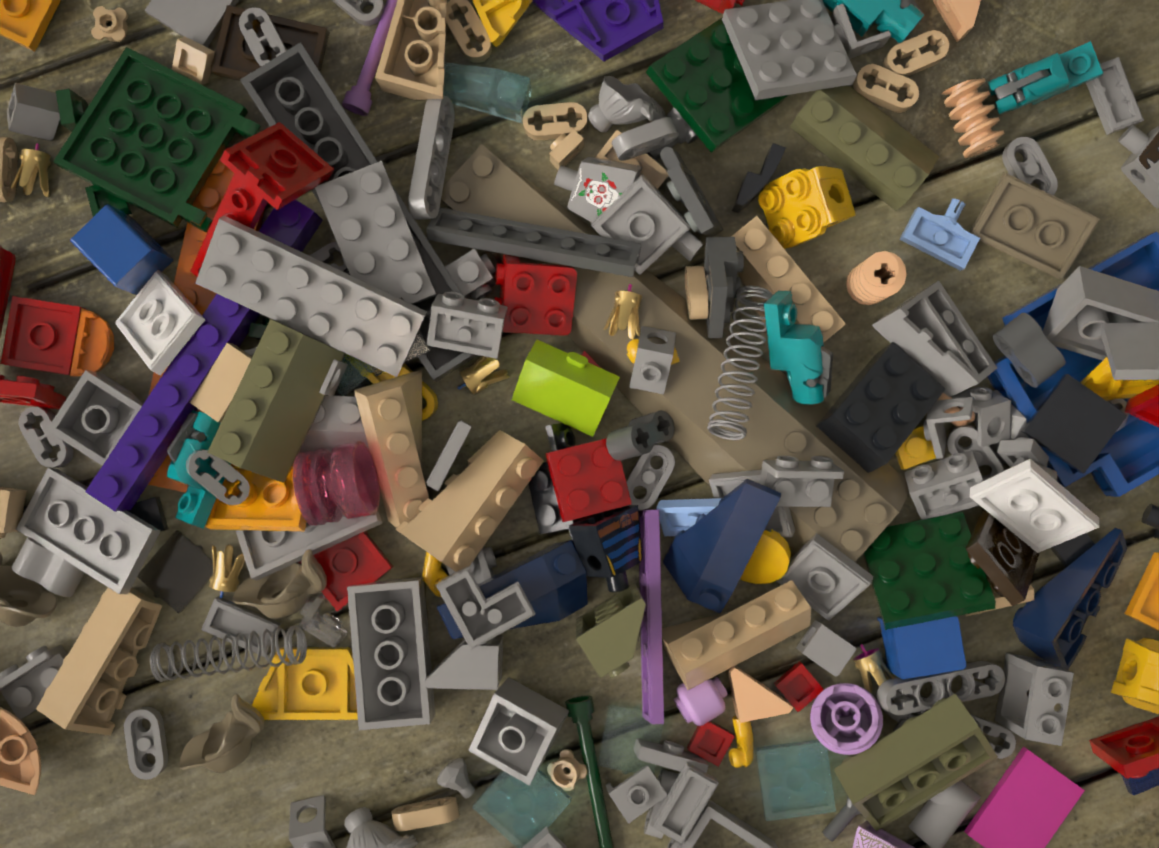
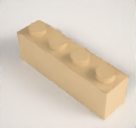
M397 0L375 76L382 91L413 100L444 99L447 0Z
M758 216L754 217L731 236L735 237L737 251H743L744 268L743 272L738 273L743 285L759 286L769 290L773 295L778 290L791 291L792 303L797 308L795 324L819 326L823 335V342L846 325ZM750 296L754 302L767 301V299L762 297ZM755 310L759 316H765V312Z
M421 370L354 390L387 519L396 528L404 521L411 522L420 513L418 507L429 498L422 472Z
M499 430L468 460V467L461 474H453L444 482L446 488L435 499L430 500L428 498L418 507L420 513L411 522L404 521L395 530L455 572L469 567L544 460L526 444Z
M790 580L735 610L662 628V647L687 690H690L809 627L811 607L793 580Z
M132 587L128 594H118L112 589L107 588L90 619L83 626L82 632L71 651L64 658L62 666L50 686L46 689L36 710L65 730L111 736L115 724L111 722L115 709H122L126 699V695L122 691L128 677H134L139 666L136 659L137 653L140 649L147 646L162 605Z

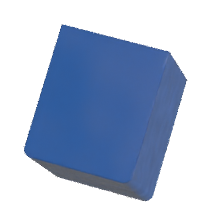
M110 204L105 205L70 240L116 288L135 295L140 292L157 270L162 272L174 261L131 216Z
M957 616L885 630L882 617H877V621L881 625L887 661L886 666L891 673L900 679L946 673L966 668L960 624Z

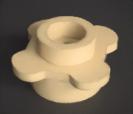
M103 6L95 8L93 11L95 27L91 30L93 37L99 41L104 38L112 42L123 41L128 31L126 23L128 18L127 12L120 7L115 10H108ZM112 21V25L108 27L107 23Z
M564 749L560 752V758L556 762L549 763L547 772L557 786L565 791H572L575 788V783L580 778L583 779L587 776L588 769L585 764H580L574 758V753L571 750ZM565 767L570 769V773L565 771Z

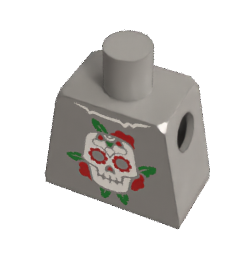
M587 157L581 161L578 171L561 165L554 185L572 191L567 208L586 220L593 222L639 178L642 167L634 164Z

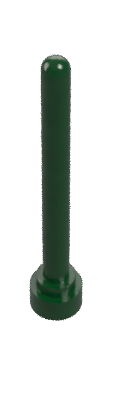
M590 695L573 697L566 700L565 705L566 709L569 710L568 717H571L572 722L576 723L583 763L588 769L586 779L599 847L614 848L590 720L593 719L592 713L595 712L593 698Z

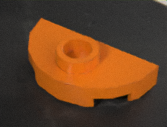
M81 308L70 376L81 377L85 370L101 371L110 361L114 351V334L109 323L99 314Z

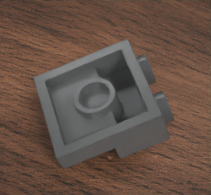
M706 237L704 271L708 291V318L706 319L708 338H723L724 323H730V312H733L734 298H737V290L741 288L740 277H737V273L743 272L744 257L743 251H737L735 237Z

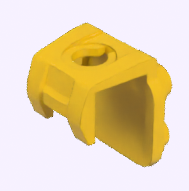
M818 166L810 170L806 168L795 169L769 182L758 198L759 205L764 210L769 231L784 249L796 247L822 236L828 227L856 216L843 171L839 168Z
M1126 638L1111 693L1122 696L1124 701L1133 707L1159 714V641L1150 638H1142L1139 641Z

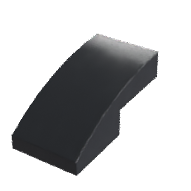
M773 143L767 152L760 174L750 171L746 173L732 211L739 213L758 196L775 172L786 147Z

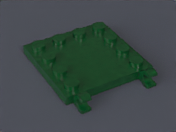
M126 47L53 162L58 167L178 228L182 220H185L199 230L207 232L213 220L207 217L208 214L192 206V203L235 133L237 132L247 139L261 132V126L245 118L248 114L245 106Z

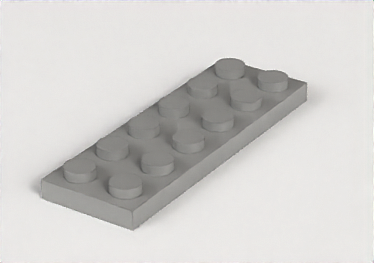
M222 216L218 220L195 283L395 377L400 373L427 313L425 310L226 216Z

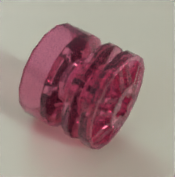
M355 441L336 445L331 453L328 449L320 448L315 452H300L296 456L293 465L294 491L299 509L310 526H321L327 522L337 523L343 515L347 519H358L376 514L380 502L379 481L374 460L364 442Z

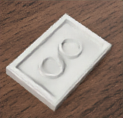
M157 270L115 324L148 368L161 376L205 319L169 277Z
M1028 459L970 487L971 499L1037 553L1100 527L1099 517L1032 459Z

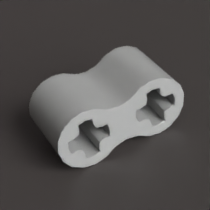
M27 537L11 567L16 574L35 581L50 592L63 597L73 596L85 572Z

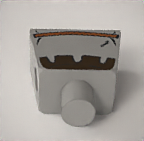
M1131 125L1118 139L1120 144L1132 152L1121 166V170L1149 202L1158 209L1159 126L1146 135L1136 126Z

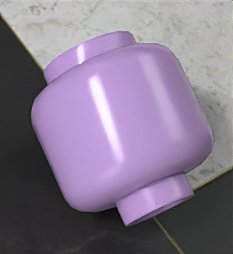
M718 677L706 680L690 690H687L684 683H681L676 689L677 697L673 700L688 724L693 721L697 726H702L725 711L723 698L728 693Z

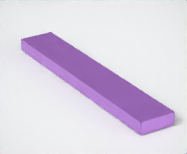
M639 510L643 554L642 561L639 563L640 593L646 604L640 627L642 717L651 724H664L659 510Z

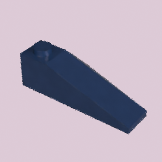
M746 479L723 497L716 508L707 515L703 513L696 519L693 526L686 531L682 530L675 536L663 559V563L687 600L715 612H722L781 498L780 492Z
M1114 528L1034 594L1033 601L1027 602L1024 607H1020L1015 613L1013 627L1019 641L1044 661L1069 670L1087 638L1086 635L1081 634L1088 616H1097L1100 610V606H1098L1101 598L1100 590L1102 587L1108 588L1111 585L1127 550L1126 541L1121 529Z
M571 540L555 543L478 584L485 598H488L515 582H519L536 615L510 629L560 621L588 605L586 570ZM445 602L437 606L451 638H463Z

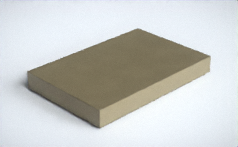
M1003 172L969 233L979 237V241L1063 281L1100 218Z

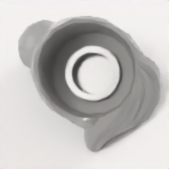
M604 76L599 93V104L591 107L588 113V119L591 124L600 132H607L613 124H631L645 119L653 122L666 117L663 108L652 97L647 95L637 83L623 84L619 79L612 76Z
M366 807L354 810L345 818V827L351 833L346 848H415L418 844L414 834H407L402 837L388 825L373 820L371 810Z

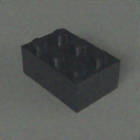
M892 342L873 356L816 427L869 473L889 462L945 391V388Z

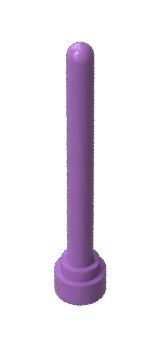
M397 0L386 1L356 86H352L351 91H346L342 106L355 114L368 116L372 100L370 99L371 93L369 90L381 59Z

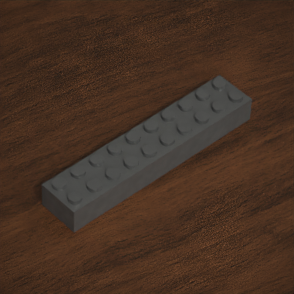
M301 42L240 79L270 127L281 122L334 168L330 178L323 183L377 163V160ZM393 187L436 294H443L445 292L462 294ZM313 188L311 191L322 207L315 188ZM434 296L414 304V306L427 311L412 344V348L431 378L437 382L478 355L427 345L431 307L436 298Z

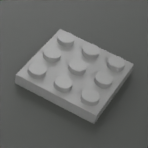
M787 0L725 9L722 21L755 100L853 85L857 74L822 0Z

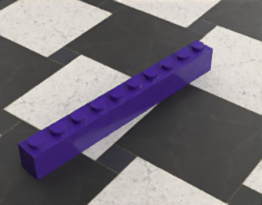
M295 199L279 210L274 208L258 232L302 252L323 219L313 210ZM216 294L202 315L205 321L170 363L85 491L87 494L115 512L131 510L168 455L167 450L180 431L183 422L192 410H198L190 402L226 343H233L239 347L249 333L251 322L255 323L261 315L260 313Z

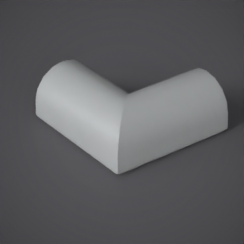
M465 567L436 584L470 650L536 615L518 581L485 598L469 567Z
M960 780L929 799L908 827L930 847L943 848L981 799V796Z

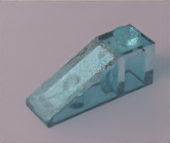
M445 63L444 96H448L453 104L523 123V116L527 110L532 92L530 78L497 68Z

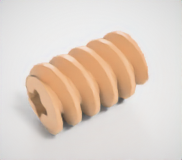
M985 78L964 81L942 93V95H950L944 101L945 106L954 108L949 113L950 120H960L953 127L955 133H965L959 138V145L970 146L963 152L964 158L973 157L996 148L1000 145L996 141L1005 134L1004 130L992 131V127L1000 119L999 117H987V114L995 108L994 104L983 105L982 103L990 96V92H978L977 90L986 82Z
M876 252L849 273L846 281L849 295L859 304L868 306L878 304L900 291L907 276L905 264L900 257L892 252Z

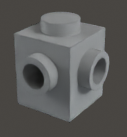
M475 249L445 267L463 296L467 299L478 301L491 293V287L496 285L491 275L496 272L495 267L486 253L480 257Z

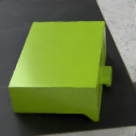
M536 339L524 362L511 400L593 437L620 377L588 363V359L578 353H566Z

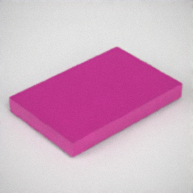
M1023 747L964 832L985 848H1045L1085 790Z

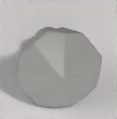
M458 758L448 763L437 778L439 785L459 791L465 799L469 798L475 791V788L469 782L467 765L463 758Z

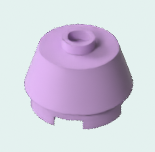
M850 683L832 685L817 696L811 708L810 720L816 738L822 745L835 753L843 755L861 753L869 749L880 736L883 726V715L880 705L869 691L858 685Z

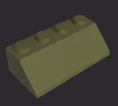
M849 85L817 90L790 125L792 130L895 211L908 202L939 159L936 153Z
M270 319L207 453L242 469L285 483L326 395L319 393L331 364L334 359L342 362L345 353Z
M635 583L576 619V640L600 678L607 674L610 678L621 674L629 668L628 661L634 657L646 606Z
M955 693L949 698L938 700L931 709L920 716L906 720L899 729L891 734L879 737L869 749L848 756L842 761L841 765L833 770L853 805L871 826L878 831L998 758L978 724Z

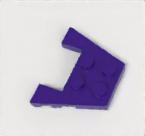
M533 0L531 2L604 62L664 28L659 0H573L571 2H568V0Z

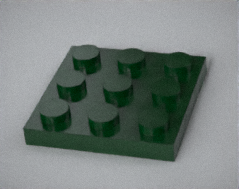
M722 18L651 64L646 71V74L711 153L778 106L788 96L755 100Z
M963 511L886 527L863 553L868 573L874 576L872 586L885 630L995 609L996 601L985 572L982 568L975 567L968 557L966 547L971 538V533Z

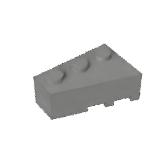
M940 281L913 295L872 324L890 343L894 342L945 388L944 393L948 397L979 384L997 369V366Z

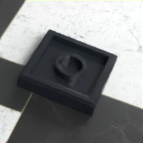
M1064 374L1021 432L1034 439L1038 444L1079 473H1085L1127 418V415L1069 374Z

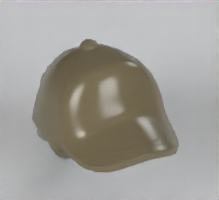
M308 549L303 554L302 564H292L288 568L279 570L260 580H254L251 577L244 580L237 588L233 602L240 605L254 606L271 619L288 617L299 612L308 601L310 595L317 594L325 589L327 577L322 566L313 556L312 550Z
M0 552V622L8 626L21 627L30 624L37 617L45 618L50 616L57 605L55 595L39 583L16 574L11 569L12 566L2 565L3 557Z
M238 694L233 695L231 701L233 711H229L221 722L212 724L208 731L193 737L186 744L180 759V769L204 767L216 773H224L238 766L248 757L252 747V738L256 737L264 728L265 721L262 714L254 706L242 700Z

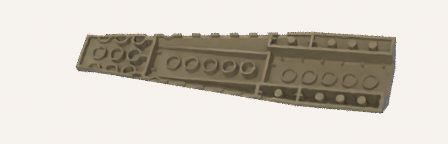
M483 144L475 150L443 186L441 201L451 210L601 236L516 170L506 166ZM488 251L500 264H503L502 253ZM519 257L520 263L563 265ZM574 267L577 272L572 328L568 336L583 352L586 351L602 369L620 377L616 387L643 416L661 410L670 415L674 423V435L667 442L709 486V479L712 474L762 470L763 460H776L777 456H792L798 458L799 461H811L813 456L827 457L832 459L836 466L844 470L843 479H834L831 507H789L795 532L792 537L783 538L788 542L791 551L790 558L817 533L856 562L900 512L909 494L906 479L888 463L867 473L816 427L829 411L823 404H801L793 400L792 389L787 375L780 370H772L770 363L761 356L747 357L736 353L732 349L727 352L729 359L748 358L758 362L761 367L757 370H746L727 362L724 365L725 371L749 372L754 374L758 380L754 383H743L725 375L721 379L724 385H745L752 388L755 394L752 396H741L722 388L718 392L721 398H741L749 401L752 407L749 409H738L723 402H718L716 409L718 411H735L747 415L750 419L749 421L737 422L747 429V436L740 440H728L711 434L707 429L710 422L709 417L716 413L712 408V404L718 400L715 390L721 386L718 382V377L724 373L721 370L722 362L726 361L723 352L729 347L726 339L732 334L723 329V338H708L706 319L689 320L686 299L648 270H645L640 275L635 271L634 277ZM629 284L632 285L631 292L642 296L638 310L640 331L641 327L645 326L676 333L675 348L680 362L671 365L664 394L629 387L634 364L627 357V344L632 340L628 336V324L625 330H619L618 328L614 336L609 335L610 325L606 330H603L614 307L615 292L628 291ZM636 334L634 339H639L640 336ZM734 336L730 339L731 346L746 345ZM658 337L648 338L649 341L655 344L666 343L665 340ZM736 348L745 353L757 354L749 348ZM733 361L743 366L757 367V365L750 362ZM731 374L737 378L754 380V378L747 375ZM728 387L735 391L743 393H752L751 391L743 388ZM728 401L732 404L740 406H749L746 403L738 401ZM724 414L737 419H746L738 415ZM716 415V416L713 417V420H715V419L728 420V419H725V418L721 417L720 415ZM719 426L729 431L740 432L730 427Z

